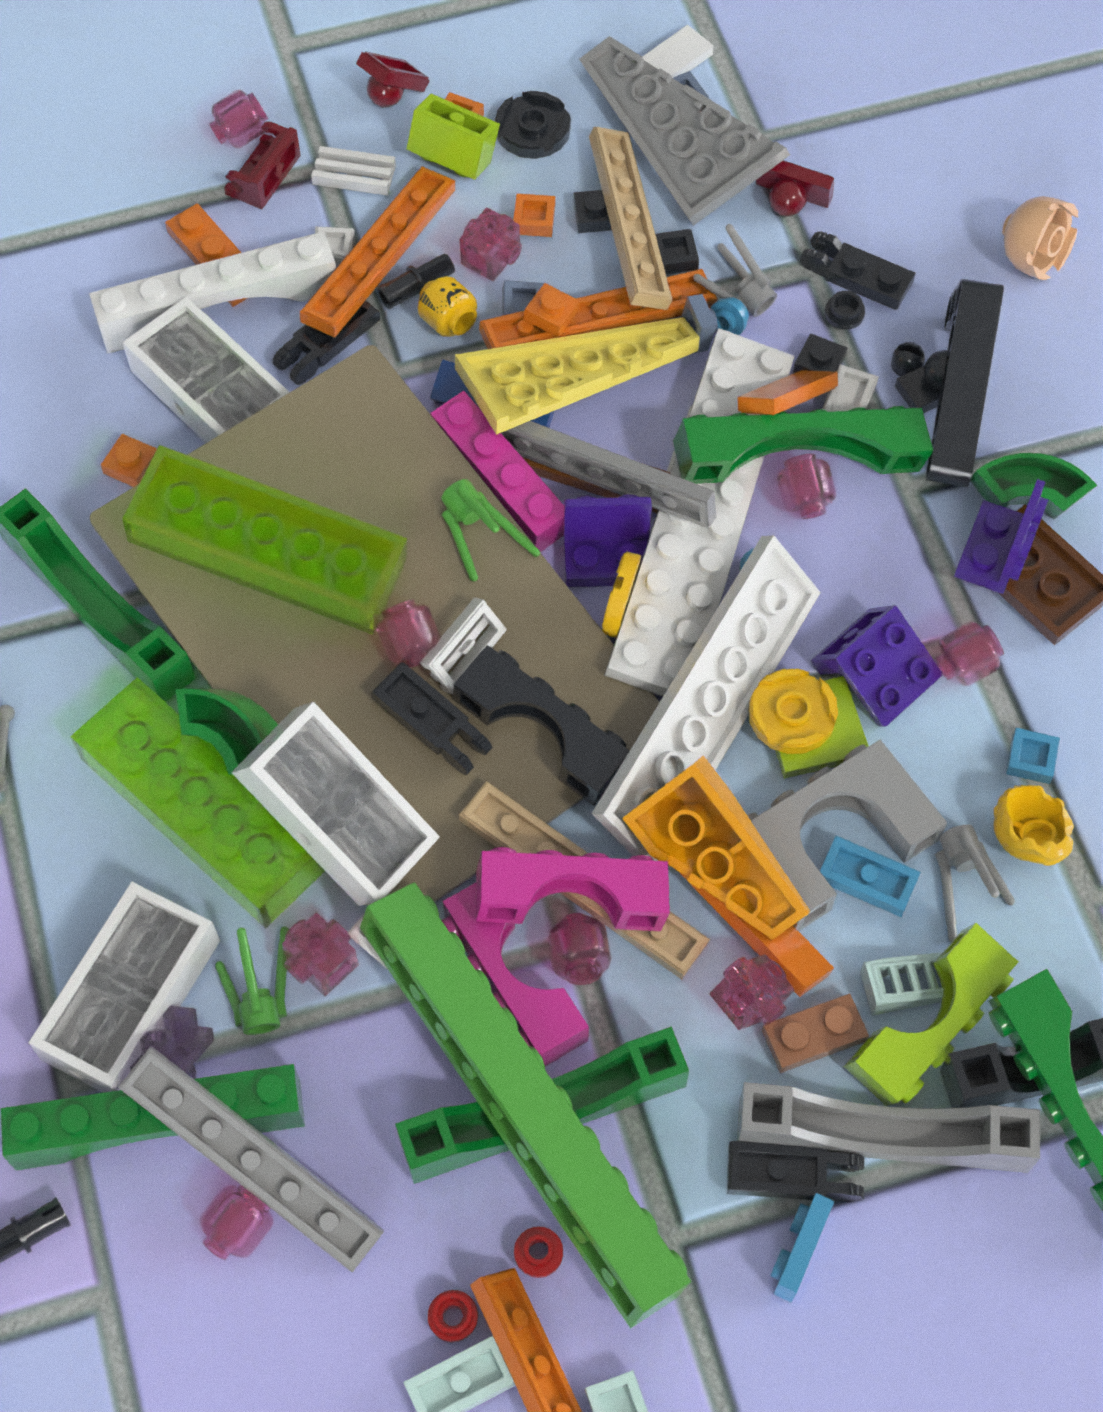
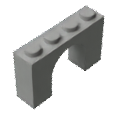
M881 739L869 747L863 744L854 748L845 756L843 763L830 770L829 767H825L819 770L808 780V785L794 793L793 790H788L782 793L772 802L771 808L759 816L756 813L747 815L810 910L808 915L793 925L798 931L831 911L837 895L808 857L801 842L800 830L812 817L830 810H846L863 816L877 828L903 863L938 842L947 824L946 820Z

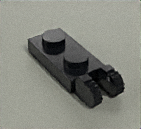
M822 231L815 232L810 240V245H812L814 250L807 248L799 258V262L802 263L801 265L804 268L825 277L826 281L894 310L899 308L913 284L916 274L911 270L847 243L842 244L837 236Z
M365 300L335 338L305 324L293 334L292 339L276 351L272 363L279 370H285L298 360L302 351L307 355L299 363H296L293 369H291V373H289V377L296 385L303 384L307 379L315 375L319 366L323 367L379 322L380 312Z
M401 662L371 692L373 700L437 755L441 753L450 765L464 775H467L474 766L468 756L451 743L458 734L462 736L467 744L482 755H486L493 748L488 738L468 722L469 717L404 662Z
M732 1141L728 1145L726 1194L813 1200L815 1194L818 1193L834 1201H859L864 1199V1187L854 1183L827 1182V1168L845 1172L863 1170L864 1156L852 1153L827 1152V1149Z

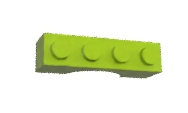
M977 923L965 928L933 963L943 988V998L938 1015L932 1024L923 1032L917 1033L901 1032L887 1026L874 1031L843 1067L885 1106L898 1103L900 1100L904 1104L908 1103L923 1087L924 1082L920 1077L927 1068L932 1065L936 1069L946 1060L948 1054L953 1052L954 1047L950 1042L961 1030L966 1034L980 1021L984 1015L980 1007L989 996L992 998L996 997L1010 986L1014 978L1009 973L1019 961Z

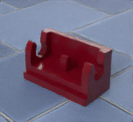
M270 121L264 122L261 129L266 133L273 134L275 137L263 134L259 139L260 143L239 172L230 170L225 176L226 179L231 181V183L228 182L224 187L225 195L261 210L301 156L297 129L292 127L288 129Z

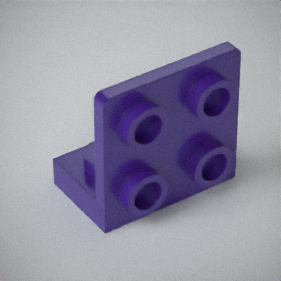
M1037 479L1024 514L983 500L954 577L1001 594L1004 593L1009 579L1018 581L1048 499L1040 497L1045 481Z
M632 494L622 495L618 498L580 496L576 499H566L564 501V557L567 587L614 586L618 576L616 572L621 557L626 551L641 555V564L650 535L651 497H639Z
M896 605L868 609L811 660V663L820 675L834 673L843 675L880 727L888 726L942 676V671Z

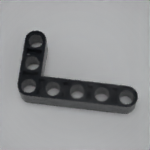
M961 279L950 296L944 330L950 331L931 441L934 451L928 458L926 481L968 487L970 484L1004 285Z

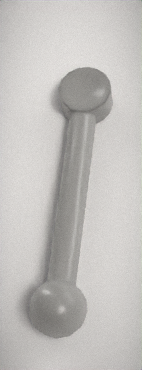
M2 705L0 707V793L4 792L8 787V781L4 776L9 722L15 715V711L10 705Z

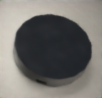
M527 91L522 92L521 97L513 99L512 96L506 99L498 108L495 122L500 124L497 134L498 142L508 152L519 157L537 159L550 156L561 150L569 140L571 130L570 114L565 109V104L559 98L546 92Z

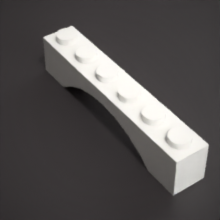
M323 231L89 293L107 353L109 354L123 350L122 342L186 296L200 309L222 302L254 297L287 298L302 302L313 297L336 269V264Z

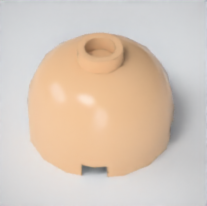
M1035 197L1021 204L1006 218L1002 229L1006 256L1016 269L1042 280L1051 278L1045 273L1053 265L1057 271L1061 269L1071 253L1078 229L1071 227L1072 216L1078 218V210L1074 204L1051 197Z

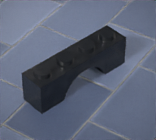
M486 645L454 683L452 700L487 726L500 719L509 717H524L545 726L557 740L561 751L562 763L558 779L594 806L606 791L629 753L624 740L613 731H603L590 722V716L580 706L574 703L568 705L555 695L554 689L540 677L531 678L519 669V663L510 654L502 650L497 652Z
M1103 1018L1088 1021L1070 1031L1071 1066L1077 1087L1103 1081ZM997 1043L952 1052L948 1054L940 1068L952 1108L998 1106L1041 1096L1042 1093L1034 1079L1026 1080L1018 1069L1013 1057L1014 1054L1018 1053L1015 1047H1003Z

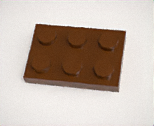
M1024 504L1017 512L1024 514L1027 505ZM1041 519L1018 581L1009 579L1004 593L999 594L1055 646L1103 606V574Z

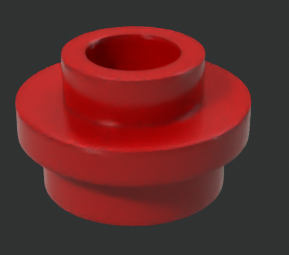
M540 1226L531 1227L522 1232L515 1242V1262L518 1268L530 1277H547L553 1274L561 1265L563 1259L562 1242L551 1229ZM535 1243H542L547 1247L548 1254L542 1259H535L529 1254L530 1247Z
M448 1290L440 1293L434 1298L428 1309V1323L432 1332L439 1339L446 1342H460L468 1338L475 1330L478 1322V1311L475 1302L469 1295L459 1290ZM449 1309L460 1310L463 1318L459 1324L450 1326L445 1323L444 1315Z

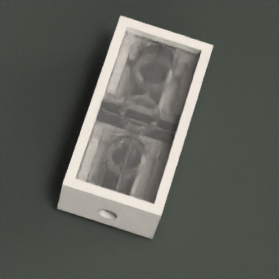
M187 296L122 342L131 372L205 443L290 393Z
M314 702L294 708L232 772L358 906L370 905L386 897L440 837Z
M131 882L29 1041L31 1048L40 1060L103 1093L121 1090L118 1088L147 1050L151 1046L156 1047L218 946L220 939L213 922Z

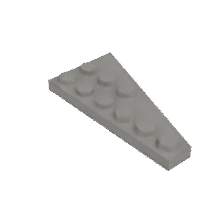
M610 36L579 59L693 226L790 156L786 147L766 138L758 129L736 119L728 110L685 84L684 86L676 81L669 73L649 64L642 56Z

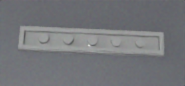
M532 421L501 433L522 457L620 495L632 494L639 497H651L652 507L705 528H710L716 519L714 490Z
M151 1046L119 1085V1089L351 1272L355 1270L383 1234L384 1229L154 1047Z

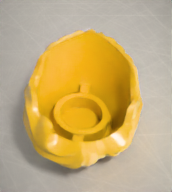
M1014 785L1013 788H1008L1000 796L997 805L994 807L993 827L996 838L1006 852L1019 860L1046 866L1055 865L1069 856L1073 849V839L1070 836L1074 825L1064 807V802L1060 798L1049 796L1040 785Z

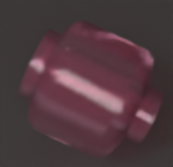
M238 89L213 104L211 112L215 120L209 123L221 144L228 140L233 147L239 149L265 133L261 126L269 118L253 92L247 95L244 91Z
M803 454L786 460L784 468L777 475V483L785 510L790 513H800L802 519H812L825 514V506L832 503L836 498V489L830 466L825 460L817 459L815 454Z
M414 599L382 611L383 619L378 622L376 630L388 659L393 663L406 661L407 665L413 668L421 665V660L437 645L441 635L430 609L424 604L416 605Z
M970 621L940 638L939 649L941 655L937 656L935 661L947 681L955 677L961 685L968 687L995 673L1000 667L999 657L1004 655V651L989 625L986 624L981 627L976 622Z
M573 913L565 916L550 929L547 941L551 965L555 974L563 980H567L574 985L591 984L597 981L609 968L612 956L608 934L604 924L597 918L582 913Z
M241 1184L239 1187L234 1185L223 1187L199 1219L201 1229L206 1235V1238L203 1240L204 1246L223 1260H226L230 1254L239 1258L249 1257L274 1224V1219L269 1211L271 1208Z

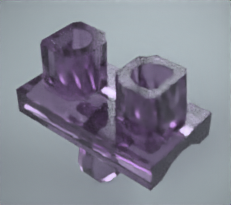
M171 1006L163 1014L165 1029L156 1028L147 1031L140 1039L142 1054L130 1066V1072L152 1046L191 1078L196 1079L194 1063L214 1041L213 1028L198 1026L196 1009Z

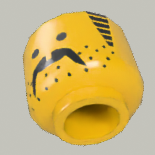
M444 276L429 281L422 288L417 307L418 314L439 335L443 337L459 336L471 329L477 318V300L461 283L453 277Z

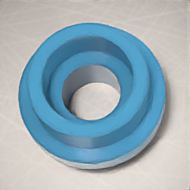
M734 297L719 299L711 306L710 309L714 310L717 317V330L720 328L736 335H740L745 330L749 313L746 306L739 299Z

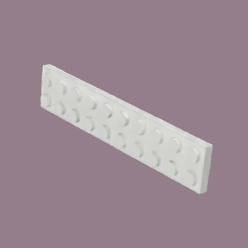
M718 328L689 417L694 415L722 417L741 413V411H738L737 397L789 376L794 355ZM748 414V415H765V414ZM675 456L670 474L681 478L677 457ZM764 456L756 458L740 467L722 483L698 484L715 492L716 519L710 528H705L658 509L604 676L664 696L720 604Z

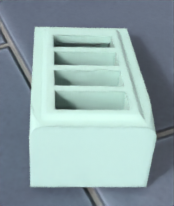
M943 952L883 958L864 962L860 975L872 1016L942 1002L943 988L938 986L933 963ZM916 970H924L929 989H921ZM907 973L912 991L904 992L899 974ZM890 976L894 993L887 994L882 977Z

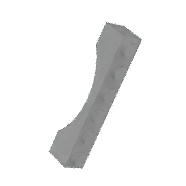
M744 1082L739 1098L737 1141L827 1149V1152L852 1153L862 1155L865 1158L1029 1173L1040 1159V1110L995 1105L946 1109L886 1107L833 1099L791 1086Z

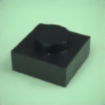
M602 190L573 193L578 233L612 230Z
M691 229L655 234L666 274L699 269V257Z
M810 333L794 364L793 373L801 370L837 372L840 364L842 365L846 358L848 347Z

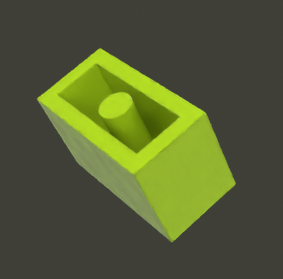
M431 93L414 109L406 150L419 155L426 161L435 162L449 168L459 176L476 180L491 163L500 124Z

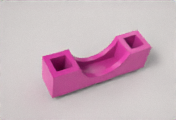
M462 391L430 413L540 552L564 536V505L501 433L496 435L480 408L465 391Z
M506 847L482 851L476 869V922L523 924L531 907L540 899L554 893L572 892L584 895L598 903L608 914L615 929L661 931L670 914L668 861H654L652 857L645 855L632 856L628 859L609 858L602 853L566 856L555 850H543L536 854L516 853L515 850Z
M476 883L443 901L445 918L441 921L449 932H454L460 938L468 954V960L475 970L478 969L485 974L490 983L493 996L502 1008H507L512 1013L517 1022L518 1032L528 1046L534 1047L539 1052L545 1066L588 1041L589 1026L564 988L538 989L530 987L517 980L506 968L501 956L502 949L507 938L515 929V924L476 922Z

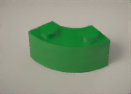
M1017 453L995 459L977 469L970 481L985 501L1002 507L1028 504L1037 479L1045 481L1040 497L1048 499L1044 512L1053 519H1056L1097 486L1086 473L1073 464L1041 453Z
M213 688L175 689L181 735L198 736L211 743L223 757L228 775H233V770L278 725L260 705L239 693Z

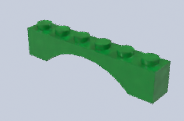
M893 406L888 409L866 410L859 407L848 411L833 412L817 409L808 413L789 414L782 411L775 415H748L746 413H735L722 417L694 415L682 419L673 439L680 476L682 479L695 484L722 483L737 469L756 458L774 452L795 449L819 450L842 455L860 462L880 474L920 472L934 451L922 408H905L903 406Z
M26 488L0 506V534L2 539L161 705L176 695L175 689H183L196 679L188 654L160 625L139 613L111 587L79 551L50 512Z
M1045 969L990 999L988 1002L993 1010L989 1011L988 1014L997 1032L1003 1038L1008 1035L1018 1052L1013 1055L1018 1069L1026 1080L1034 1079L1043 1097L1039 1098L1043 1112L1053 1125L1060 1124L1068 1138V1141L1064 1143L1065 1149L1079 1169L1085 1167L1095 1184L1090 1187L1091 1194L1103 1211V1135L1090 1119L1082 1102L1071 1066L1069 1035L1073 1011L1048 969Z
M671 1026L626 1042L584 1066L553 1078L552 1081L556 1086L562 1087L567 1092L572 1102V1110L581 1123L584 1124L685 1088L689 1068ZM478 1102L441 1107L395 1124L414 1184L509 1150Z
M294 1064L194 1079L261 1133L305 1126L301 1084ZM122 1090L1 1108L3 1157L16 1171L63 1164L96 1151L127 1143L179 1136Z

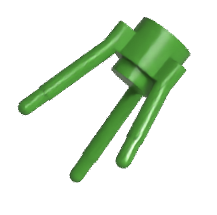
M468 479L455 482L442 494L441 500L447 510L441 516L450 527L471 581H476L478 575L460 529V521L464 525H470L481 519L494 533L499 531L500 525L534 557L540 555V550L492 506L483 493L478 492Z
M283 926L280 929L275 993L273 997L270 996L269 989H258L246 930L240 927L237 929V938L247 992L241 995L242 1002L238 997L224 963L221 961L216 962L215 968L232 1007L236 1027L242 1026L243 1033L246 1035L264 1034L278 1029L281 1026L279 1018L287 1016L285 988L289 928Z

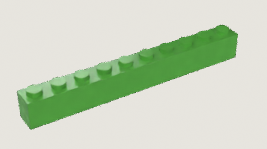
M414 882L368 905L360 929L630 1329L678 1298L691 1283L690 1278L687 1276V1268L684 1261L677 1252L669 1250L658 1234L657 1224L653 1216L645 1208H640L629 1192L628 1182L623 1173L608 1162L600 1150V1142L594 1131L590 1127L584 1126L572 1110V1102L567 1092L562 1087L554 1084L545 1071V1064L539 1052L534 1047L527 1045L518 1032L517 1022L512 1013L507 1008H502L491 993V986L485 974L478 969L475 970L465 955V949L460 938L454 932H449L439 918L438 908L433 899L428 895H423Z

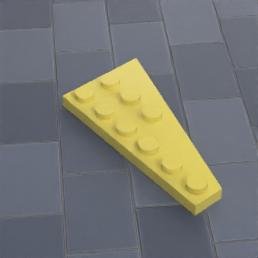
M680 317L455 354V370L497 435L695 353L699 349L700 337L686 319Z

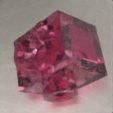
M488 207L484 209L477 219L473 218L468 222L463 235L459 239L461 264L493 282L508 264L512 265L516 262L522 250L520 225L511 217L499 214Z
M317 912L307 921L302 919L295 923L285 935V941L282 943L287 958L284 966L288 972L301 984L308 980L324 996H327L359 963L355 949L348 943L351 940L348 932L334 919L327 923Z
M764 954L750 960L741 957L734 961L723 972V980L709 995L736 1028L742 1030L759 1022L767 1026L778 1019L787 1009L783 1002L795 989L786 979V974L782 967Z

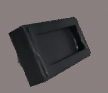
M947 350L934 352L927 359L924 366L896 379L895 388L910 408H922L923 413L938 406Z

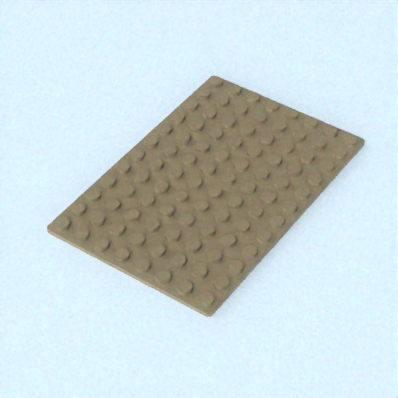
M368 345L90 514V523L177 643L188 654L191 662L211 688L229 690L246 696L266 710L277 724L294 708L314 702L440 836L388 894L390 895L415 882L423 895H428L434 902H437L476 874L482 851H490L497 848L459 821V814L486 781L546 824L584 799L558 779L562 763L561 751L557 740L545 726L524 717L504 718L487 726L452 700L453 694L444 692L440 687L441 683L431 677V671L421 665V660L474 598L483 599L507 629L492 647L495 651L502 650L510 654L519 663V669L531 678L540 677L554 689L555 695L566 704L574 703L580 706L590 716V722L603 731L610 730L619 735L626 743V748L629 751L660 702L652 692L604 676L614 644L543 555L540 553L538 557H534L500 525L499 531L494 533L481 519L470 525H464L462 521L459 522L478 575L476 581L470 580L450 527L441 516L447 510L441 497L449 486L459 480L468 479L478 492L483 493L492 506L527 538L528 536L376 346ZM489 623L477 636L475 642H477L478 639L483 635V633L488 629V627L490 626ZM462 654V656L447 672L448 674H450L453 671V669L458 665V663L463 659V657L466 654ZM401 662L407 664L469 717L468 722L488 738L493 748L486 755H482L467 744L460 734L451 741L454 746L468 756L474 766L467 775L460 773L455 767L450 765L441 753L437 755L371 698V692Z

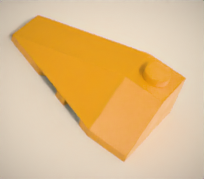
M704 755L622 818L652 857L658 861H668V865L687 877L688 882L698 889L703 888L726 904L728 910L773 940L810 913L809 908L731 790Z

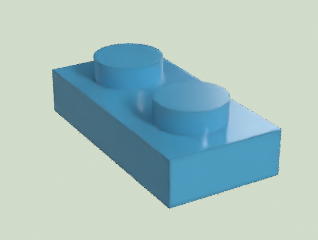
M835 836L820 869L821 874L832 888L901 918L921 874L920 871L838 836Z
M816 1193L810 1207L800 1203L789 1231L798 1234L791 1252L783 1248L781 1249L770 1275L779 1280L774 1295L792 1303L834 1204L833 1200Z

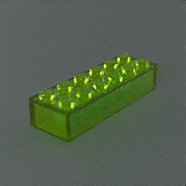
M161 445L158 446L122 518L129 543L374 635L407 558V538Z
M138 677L70 736L82 761L264 928H267L325 872L234 775H228L223 757L211 743L198 736L181 735L179 714Z

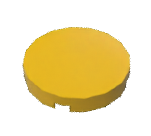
M626 551L621 557L616 572L618 576L610 592L602 623V631L607 636L614 638L618 636L638 573L641 555Z
M780 669L766 675L752 693L748 707L749 722L757 738L769 748L786 754H803L821 747L832 735L838 716L837 699L830 686L820 677L818 680L810 676L808 671L802 669Z

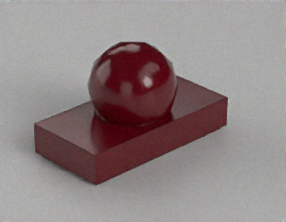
M365 51L361 52L356 62V65L371 75L366 86L368 97L375 105L382 108L396 105L402 98L404 88L424 92L430 82L429 77L404 59Z
M783 160L756 180V185L770 189L768 198L774 212L781 216L791 217L800 213L806 202L829 208L833 198L835 178Z

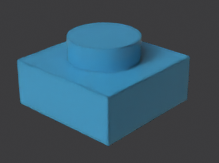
M1015 728L1011 740L1006 774L1050 784L1054 777L1060 737Z

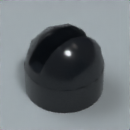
M915 342L899 344L893 352L891 360L892 370L901 377L924 366L925 354L923 349Z

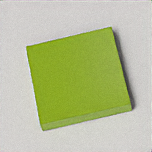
M844 676L824 680L830 686L837 699L838 716L832 735L822 746L803 754H786L775 750L784 779L816 772L825 767H837L843 763L845 756L854 748L863 744L869 747Z

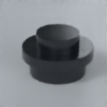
M852 291L837 292L826 303L825 317L832 326L838 329L849 330L856 328L864 320L865 306L860 296Z

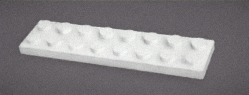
M774 535L761 536L591 813L633 856L645 855L652 857L622 818L703 755L714 770L717 769L749 715L748 707L752 693L766 675L775 671L821 593Z

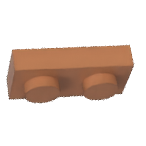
M851 994L764 1024L762 1028V1033L780 1073L862 1044L869 1038V1034Z

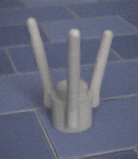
M727 224V233L752 274H749L724 244H718L717 249L742 279L735 289L739 296L732 295L700 274H695L693 279L721 299L728 297L739 299L746 306L747 310L754 317H757L774 303L777 294L769 286L771 281L761 271L733 225Z
M960 825L944 832L939 838L943 850L935 854L941 872L945 919L950 942L957 937L951 866H955L958 872H966L976 868L993 898H997L1001 894L1008 905L1015 903L1007 885L988 857L983 843L978 840L972 825Z

